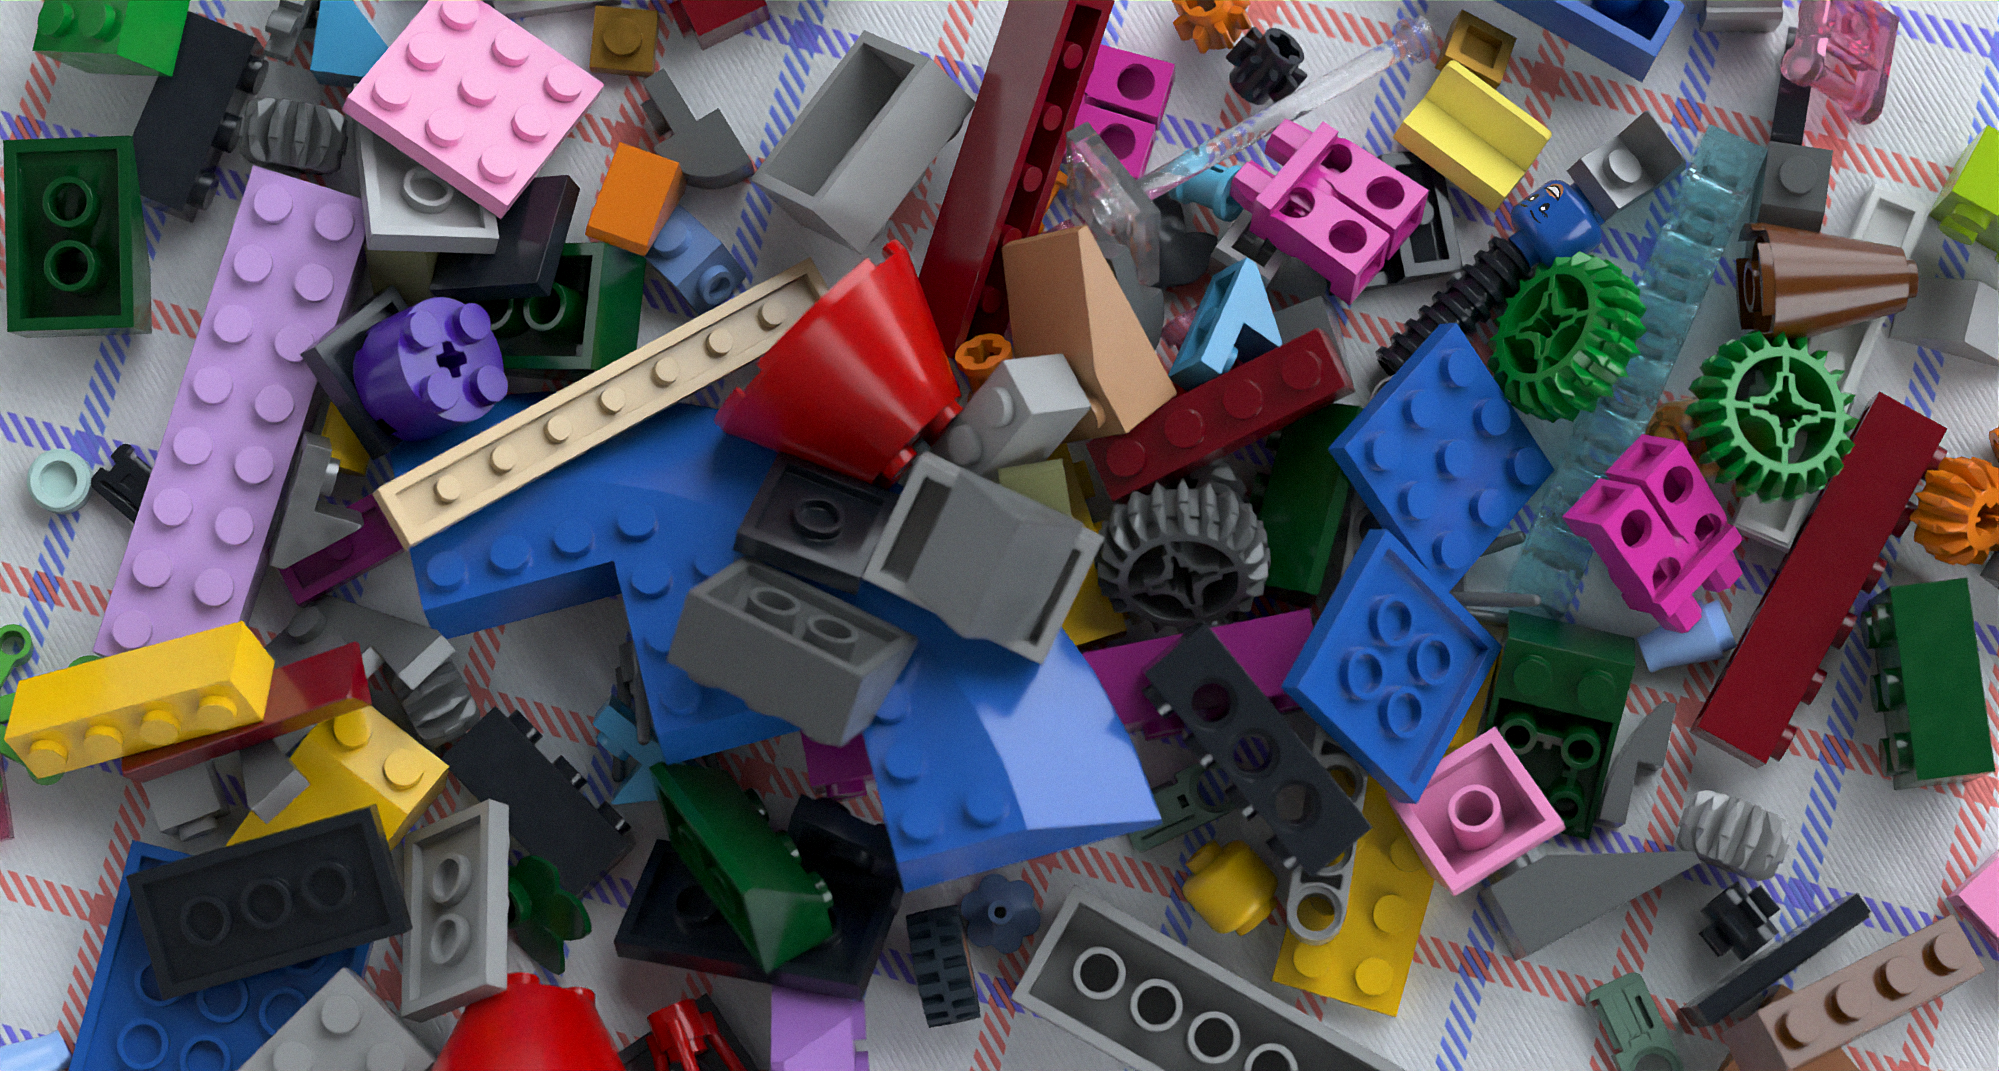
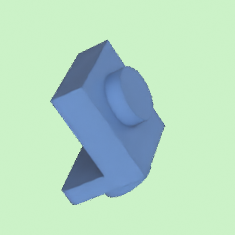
M680 204L674 209L644 257L647 258L646 262L681 294L699 316L714 309L720 302L725 300L746 277L745 271L724 244Z

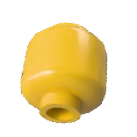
M1212 839L1199 848L1185 863L1192 873L1184 882L1182 894L1211 929L1217 933L1226 934L1235 931L1239 936H1243L1260 924L1278 904L1273 897L1278 887L1276 875L1245 841L1233 840L1221 847L1215 839Z

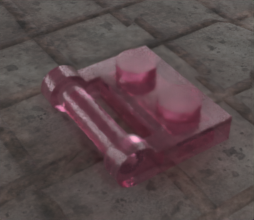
M1802 0L1798 12L1799 22L1795 44L1787 50L1782 58V75L1797 86H1811L1842 106L1844 115L1860 125L1871 124L1878 119L1884 107L1900 18L1873 0ZM1826 52L1857 71L1855 84L1824 65Z

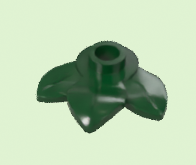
M529 855L521 858L516 866H508L509 909L507 912V929L515 928L522 948L532 959L550 972L560 975L565 972L564 940H581L590 935L592 931L591 920L583 903L574 894L559 888L560 876L557 867L542 857Z

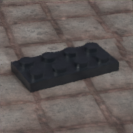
M376 804L136 871L126 876L163 1000L392 937L413 929Z
M657 839L613 943L618 957L862 1001L902 899V892L899 881L799 864L806 874L816 871L831 893L834 905L827 908L833 936L765 973L677 855L670 841Z

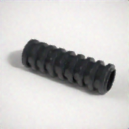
M1494 236L1488 242L1490 249L1487 252L1479 250L1474 255L1476 263L1473 266L1466 263L1460 269L1462 276L1460 279L1452 277L1446 282L1448 290L1445 293L1437 291L1432 296L1434 304L1431 307L1423 305L1418 310L1419 318L1417 320L1410 318L1404 323L1406 331L1403 334L1395 332L1389 338L1392 344L1389 348L1381 346L1375 352L1377 361L1382 369L1389 376H1394L1439 324L1457 323L1464 335L1468 337L1473 336L1477 332L1475 324L1478 321L1486 323L1491 318L1489 310L1492 307L1499 310L1505 304L1503 297L1506 294L1513 296L1519 291L1517 283L1521 278L1530 280L1533 277L1532 268L1529 267L1523 254L1506 239Z

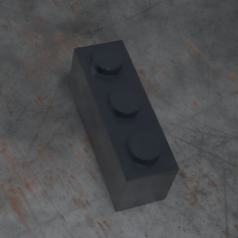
M191 11L187 12L172 77H157L132 135L141 203L190 223H193L199 209L206 211L209 208L219 185V176L214 173L224 151L231 153L240 139L238 136L242 117H239L246 98L248 94L253 96L258 94L268 72L269 62L264 59V48L256 37Z
M494 706L441 760L449 766V771L480 802L491 799L509 805V832L531 855L542 857L557 867L560 885L581 901L634 849L624 838L632 827L606 800L596 809L579 790L588 781L562 755L553 763L548 760L535 746L543 735L517 709L507 717L500 709Z

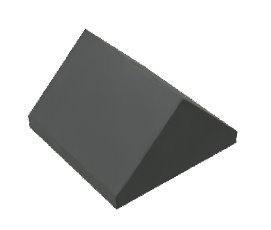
M961 468L907 580L906 588L963 638L1028 641L1083 529L1084 523Z

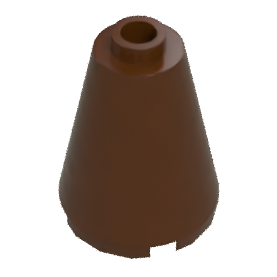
M1762 222L1744 223L1740 231L1738 242L1750 241L1749 258H1736V298L1741 330L1754 329L1756 332L1760 331L1769 344L1783 331L1788 343H1790L1795 338H1810L1905 310L1908 298H1915L1917 296L1919 285L1917 265L1914 259H1906L1904 250L1901 247Z

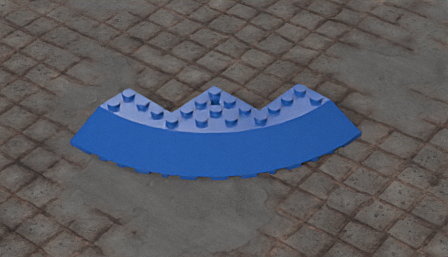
M544 391L507 394L502 400L496 402L492 409L484 416L440 436L423 442L403 440L390 451L394 479L557 392ZM681 402L671 406L409 548L422 609L430 628L438 630L447 640L622 594L656 735L667 765L802 730L801 727L776 715H764L753 711L745 704L744 699L720 687H708L693 681L688 676L687 671L666 661L688 591L745 556L733 551L736 533L778 452L723 432L714 423V418L719 409ZM897 483L889 491L901 495L905 487ZM768 564L919 637L913 653L869 726L862 730L904 892L1162 825V819L1128 732L1096 673L1062 627L1043 665L990 639L963 638L936 613L864 579L857 595L854 596Z

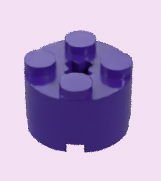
M434 297L424 300L371 326L365 333L368 336L363 348L356 351L353 362L354 382L365 410L375 421L383 419L392 428L397 430L392 435L409 442H423L433 439L484 416L492 409L496 402L505 397L508 389L501 351L491 331V321L488 313L476 303L464 304L445 297Z

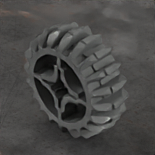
M1183 479L1178 488L1166 490L1156 482L1151 495L1146 496L1132 491L1128 505H1114L1109 520L1101 523V530L1098 534L1104 536V539L1094 558V567L1098 569V585L1101 588L1102 596L1109 597L1114 612H1127L1132 626L1148 620L1152 624L1155 633H1158L1166 626L1176 627L1179 633L1182 634L1187 627L1194 626L1201 619L1209 627L1216 620L1225 624H1232L1236 611L1250 612L1254 597L1263 595L1268 568H1270L1271 564L1270 548L1267 545V532L1263 528V521L1256 520L1251 504H1238L1233 490L1216 496L1210 482L1206 483L1199 490L1189 489Z

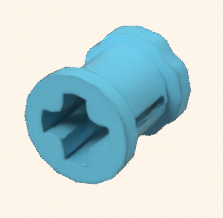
M1190 148L1184 151L1176 161L1169 178V195L1172 199L1185 205L1195 202L1210 208L1218 219L1232 222L1237 219L1244 209L1230 196L1232 179L1242 166L1234 165L1227 168L1209 161L1208 156L1201 151Z

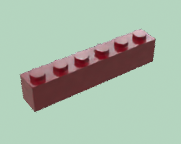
M1115 0L1008 1L918 277L944 349L950 358L955 359V353L960 345L973 339L975 336L991 333L1000 334L1004 337L1010 314L1001 248L1010 241L1037 236Z
M1880 391L1868 401L1859 418V422L1855 425L1849 436V439L1855 446L1849 454L1840 457L1845 467L1842 468L1838 475L1827 479L1825 487L1819 491L1795 535L1789 552L1783 557L1736 644L1737 647L1733 649L1689 730L1690 733L1755 769L1765 765L1770 757L1778 762L1781 760L1797 731V728L1789 724V721L1799 702L1801 701L1809 706L1825 681L1828 672L1819 668V665L1830 645L1840 650L1857 621L1858 616L1850 613L1849 610L1859 591L1862 590L1870 594L1886 568L1888 561L1879 556L1890 534L1899 539L1911 522L1909 519L1910 515L1917 509L1918 505L1912 503L1909 499L1920 479L1926 482V471L1938 470L1940 462L1946 457L1948 450L1939 446L1948 428Z

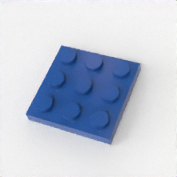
M1457 323L1439 324L1328 448L1382 529H1387L1448 592L1452 590L1555 470L1509 400L1504 397V393Z
M1369 529L1280 688L1399 803L1417 804L1503 646L1387 529Z

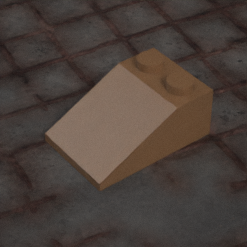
M1087 224L1010 241L1001 248L1015 359L1063 354L1092 406L1060 444L1125 434L1177 394Z

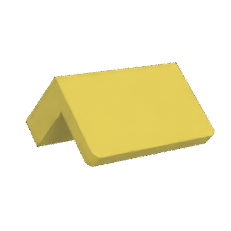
M1450 60L1425 97L1406 117L1392 138L1495 213L1524 177L1551 138L1552 133L1548 128L1455 60Z

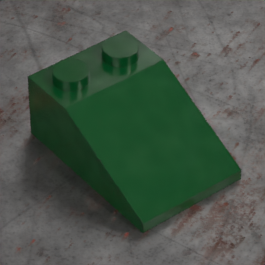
M127 135L3 140L7 332L25 338L152 334L151 270L133 137Z
M565 243L550 296L462 303H476L488 313L491 321V331L501 351L505 376L577 382L637 350L647 258L607 243Z

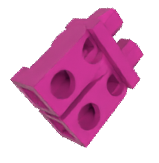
M1100 44L1061 163L1114 179L1115 184L1139 192L1155 144L1156 131H1159L1174 85L1175 64Z
M1285 118L1272 132L1265 148V154L1283 166L1282 169L1274 176L1254 161H1247L1232 179L1230 196L1252 214L1250 225L1252 233L1264 241L1268 238L1280 251L1300 259L1331 282L1330 292L1350 306L1383 268L1385 259L1389 260L1422 222L1429 190L1355 143L1339 138V131L1324 121L1312 133L1308 129Z
M1641 434L1605 472L1609 480L1599 478L1562 518L1575 536L1585 537L1607 566L1612 582L1622 592L1621 597L1629 609L1651 614L1665 630L1686 633L1702 618V609L1692 596L1695 590L1702 585L1704 590L1719 593L1729 589L1743 574L1733 550L1744 539L1735 525L1727 524L1724 510L1683 442Z

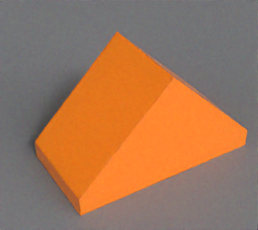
M619 141L588 221L585 235L645 257L685 193L687 181L682 173L679 162Z

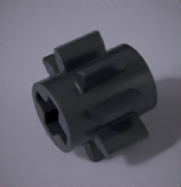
M1252 27L1226 55V60L1235 66L1229 74L1232 87L1243 99L1255 105H1264L1271 98L1277 106H1281L1307 78V74L1298 68L1304 60L1301 46L1290 34L1278 28H1269L1262 35L1256 27Z
M1736 881L1700 910L1710 924L1698 934L1717 957L1723 956L1729 950H1732L1742 962L1778 934L1779 931L1769 918L1777 913L1780 908L1761 885L1747 893L1742 885Z

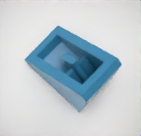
M321 0L310 71L319 84L353 88V84H359L389 47L353 0Z

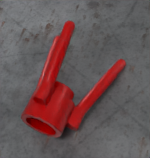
M694 998L671 1004L646 1017L652 1034L647 1036L645 1040L653 1058L655 1071H669L667 1054L671 1064L681 1062L684 1071H700L694 1056L707 1050L704 1038L708 1039L730 1071H747L719 1031L712 1011L700 1014Z

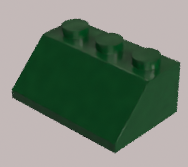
M1332 403L1268 435L1265 448L1277 452L1270 475L1257 472L1248 503L1251 504L1252 510L1259 512L1257 520L1263 521V528L1267 532V545L1270 548L1271 564L1270 568H1268V576L1266 577L1262 596L1310 610L1317 599L1350 486L1349 479L1328 448L1359 415L1364 407Z
M658 762L649 767L672 848L765 973L833 936L827 908L833 906L834 902L828 887L816 871L806 874L799 865L801 863L800 854L788 833L784 829L774 832L767 823L769 822L768 812L753 788L750 787L743 791L727 770L683 764L667 765L666 762Z

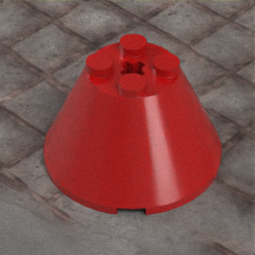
M898 239L890 241L882 248L890 256L877 267L868 258L863 260L806 311L756 363L762 371L756 375L743 391L738 386L734 388L718 410L714 423L723 432L778 453L779 451L785 452L872 485L878 483L886 490H890L913 467L911 462L918 455L915 449L923 441L930 447L935 444L963 410L958 404L962 395L909 251Z
M514 972L507 974L506 990L468 1004L465 1007L430 1071H626L597 1011L595 992L584 987L562 988L540 984V978L534 974Z

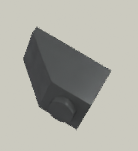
M1769 141L1759 154L1757 160L1749 223L1762 222L1820 233L1826 207L1833 150ZM1750 241L1746 242L1744 258H1749Z

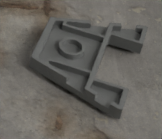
M327 594L320 596L310 606L298 611L291 619L289 625L264 647L275 661L273 669L352 642H358L367 678L384 662H387L412 690L456 651L438 630ZM317 724L239 750L247 804L265 824H268L310 785L308 780L288 757L287 752Z

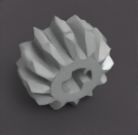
M1705 790L1694 794L1689 806L1685 807L1678 825L1680 830L1676 843L1682 851H1694L1698 859L1706 862V864L1744 878L1749 877L1762 881L1773 878L1779 863H1783L1789 847L1787 842L1791 833V827L1784 819L1779 818L1777 814L1766 811L1761 806L1750 804L1722 792L1716 793L1711 790Z

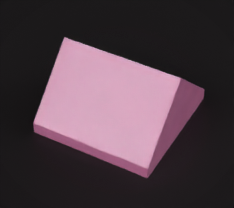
M1496 727L1442 758L1417 804L1399 803L1388 792L1385 793L1387 801L1428 874L1454 897L1565 830V825Z

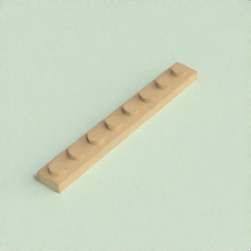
M809 257L377 488L373 496L406 551L762 358L779 338L830 289L812 258Z

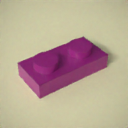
M373 493L345 507L362 513L364 522L362 528L285 569L277 568L297 606L300 608L406 552L375 500Z

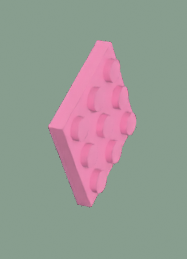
M429 0L348 95L342 111L502 219L598 99L605 84L482 0Z

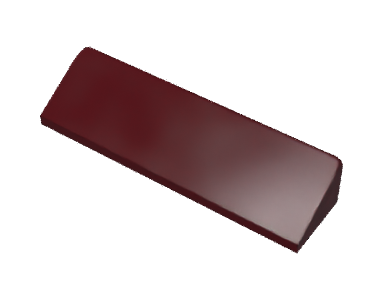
M352 642L273 669L263 721L122 757L123 777L144 783L372 705L359 643Z

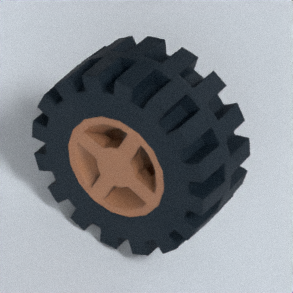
M958 905L933 908L906 915L915 976L929 1028L980 1018V1005L975 976Z

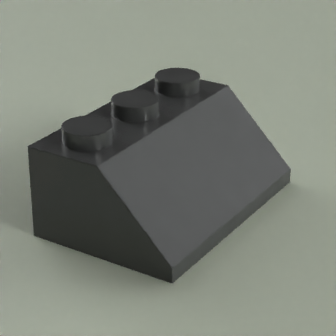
M745 555L688 591L666 661L687 671L688 676L701 685L720 687L744 699L745 704L755 712L770 716L776 715L801 727L803 733L814 741L824 744H835L841 747L869 726L913 653L919 637L760 560Z

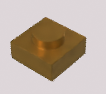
M596 5L589 63L591 72L650 77L653 75L660 22L659 12Z
M1462 9L1450 25L1435 69L1442 71L1450 60H1455L1496 90L1501 84L1517 38Z

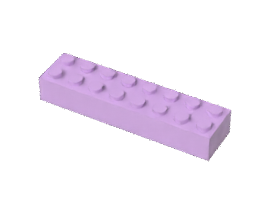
M253 165L92 650L101 658L243 621L248 627L270 560L268 549L273 540L305 431L312 432L325 392L300 354L350 315L367 264L364 249L366 233L361 198Z

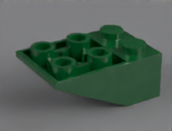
M1509 610L1500 643L1503 647L1498 654L1480 735L1496 727L1563 821L1565 830L1561 831L1560 834L1589 840L1635 670L1634 638Z

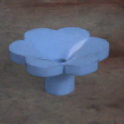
M1000 874L985 876L979 884L978 891L968 893L961 902V912L969 921L967 935L971 943L978 947L993 945L997 951L1003 954H1011L1017 951L1022 944L1023 937L1034 934L1040 926L1039 912L1032 906L1034 901L1032 887L1022 880L1008 882ZM996 908H1005L1007 911L1004 918H997L994 915Z

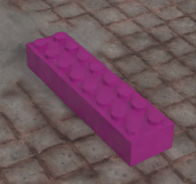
M1309 609L1211 628L1281 715L1304 711L1280 687L1313 630ZM1184 633L1081 653L1096 673L1128 733L1143 731L1145 741L1183 734L1182 730L1185 729L1183 720L1176 712L1165 720L1141 691L1150 682L1141 668ZM1207 683L1200 686L1194 692L1191 701L1194 714L1203 719H1212L1219 716L1227 705L1225 689L1215 683ZM800 730L810 785L816 795L826 793L827 798L837 802H845L868 796L866 785L875 784V779L862 731L839 747L835 744H824L814 741Z

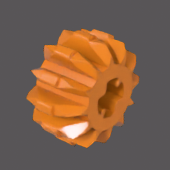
M1962 456L1957 458L1944 457L1938 466V470L1926 471V485L1922 492L1914 493L1919 499L1917 509L1909 518L1917 524L1914 532V541L1924 546L1926 553L1934 555L1936 560L1951 565L1956 563L1963 566L1971 563L1983 565L1988 558L1989 551H1999V468L1993 467L1991 462L1976 457H1971V459Z

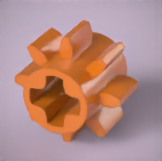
M1172 0L1179 15L1173 22V25L1180 39L1187 41L1193 38L1200 54H1205L1209 49H1232L1233 43L1238 40L1242 30H1248L1252 27L1244 10L1251 4L1250 0Z

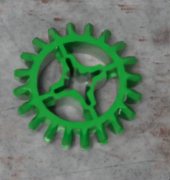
M1581 251L1572 257H1556L1551 268L1540 262L1534 278L1531 280L1520 279L1519 292L1514 298H1505L1508 307L1504 315L1493 320L1499 329L1498 334L1487 342L1488 347L1494 354L1490 357L1486 366L1494 373V380L1504 393V397L1511 401L1513 407L1526 415L1530 413L1540 420H1547L1551 423L1561 418L1573 422L1581 410L1593 413L1600 396L1613 398L1614 383L1619 377H1629L1625 370L1629 360L1641 355L1635 346L1636 340L1647 332L1645 326L1640 322L1647 307L1640 301L1639 294L1641 290L1634 285L1633 280L1624 275L1622 269L1609 260L1605 259L1603 261L1597 256L1587 255Z
M1751 331L1741 336L1740 340L1735 341L1731 339L1720 345L1718 351H1716L1717 355L1714 354L1708 357L1699 367L1703 376L1693 380L1688 388L1699 400L1689 404L1684 414L1698 420L1699 427L1690 431L1687 439L1696 442L1703 441L1707 449L1700 456L1698 463L1707 465L1715 461L1719 466L1715 483L1726 484L1735 479L1736 497L1746 498L1756 493L1760 504H1770L1780 498L1783 502L1790 503L1803 498L1804 493L1813 494L1823 489L1827 479L1838 475L1842 468L1845 467L1840 457L1849 454L1855 446L1844 433L1854 429L1859 420L1846 414L1844 406L1852 403L1856 394L1840 393L1836 384L1841 380L1845 371L1836 369L1828 372L1824 367L1828 351L1817 350L1809 355L1807 337L1795 338L1788 343L1784 331L1775 337L1770 344L1760 331ZM1746 371H1755V384L1749 386V397L1743 401H1735L1736 391ZM1806 432L1807 440L1801 456L1794 464H1788V450L1794 448L1795 435Z

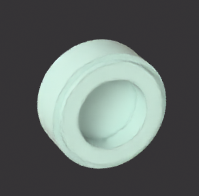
M52 449L39 455L31 464L27 475V487L32 499L45 510L55 514H70L81 509L90 500L94 490L91 487V478L94 474L90 465L75 452L67 449Z

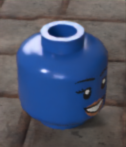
M1551 180L1513 207L1511 223L1516 233L1510 236L1508 241L1523 254L1530 268L1540 262L1551 268L1556 257H1572L1579 251L1588 255L1595 250L1602 241L1600 226L1606 221L1602 219L1575 182L1569 185L1562 180Z

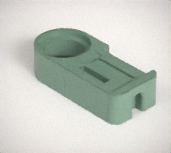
M1198 762L1174 774L1176 784H1173L1170 780L1150 789L1162 819V825L1128 833L1127 836L1133 849L1143 853L1231 813L1236 809V806L1231 800L1220 806H1211L1201 800L1197 793V780L1207 770ZM1216 763L1212 768L1209 769H1219L1223 771V769L1219 766L1218 763Z
M1639 973L1625 974L1609 983L1590 990L1586 994V1003L1596 1000L1598 1005L1595 1006L1599 1018L1614 1050H1619L1618 1053L1611 1056L1618 1071H1635L1638 1061L1648 1054H1656L1664 1058L1669 1064L1671 1071H1684L1682 1061L1649 990Z

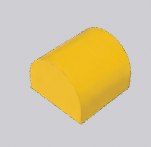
M330 402L321 436L330 438L332 447L331 457L340 459L339 473L365 477L370 456L334 403Z

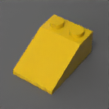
M371 705L320 722L306 735L290 757L310 785L268 824H265L251 810L225 846L376 804L391 852L445 789L449 766Z

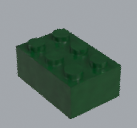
M1968 577L1890 586L1868 600L1869 611L1861 612V632L1865 648L1867 650H1875L1878 674L1870 676L1869 684L1874 712H1883L1887 738H1880L1878 744L1880 766L1884 777L1892 776L1894 790L1969 782L1996 772Z

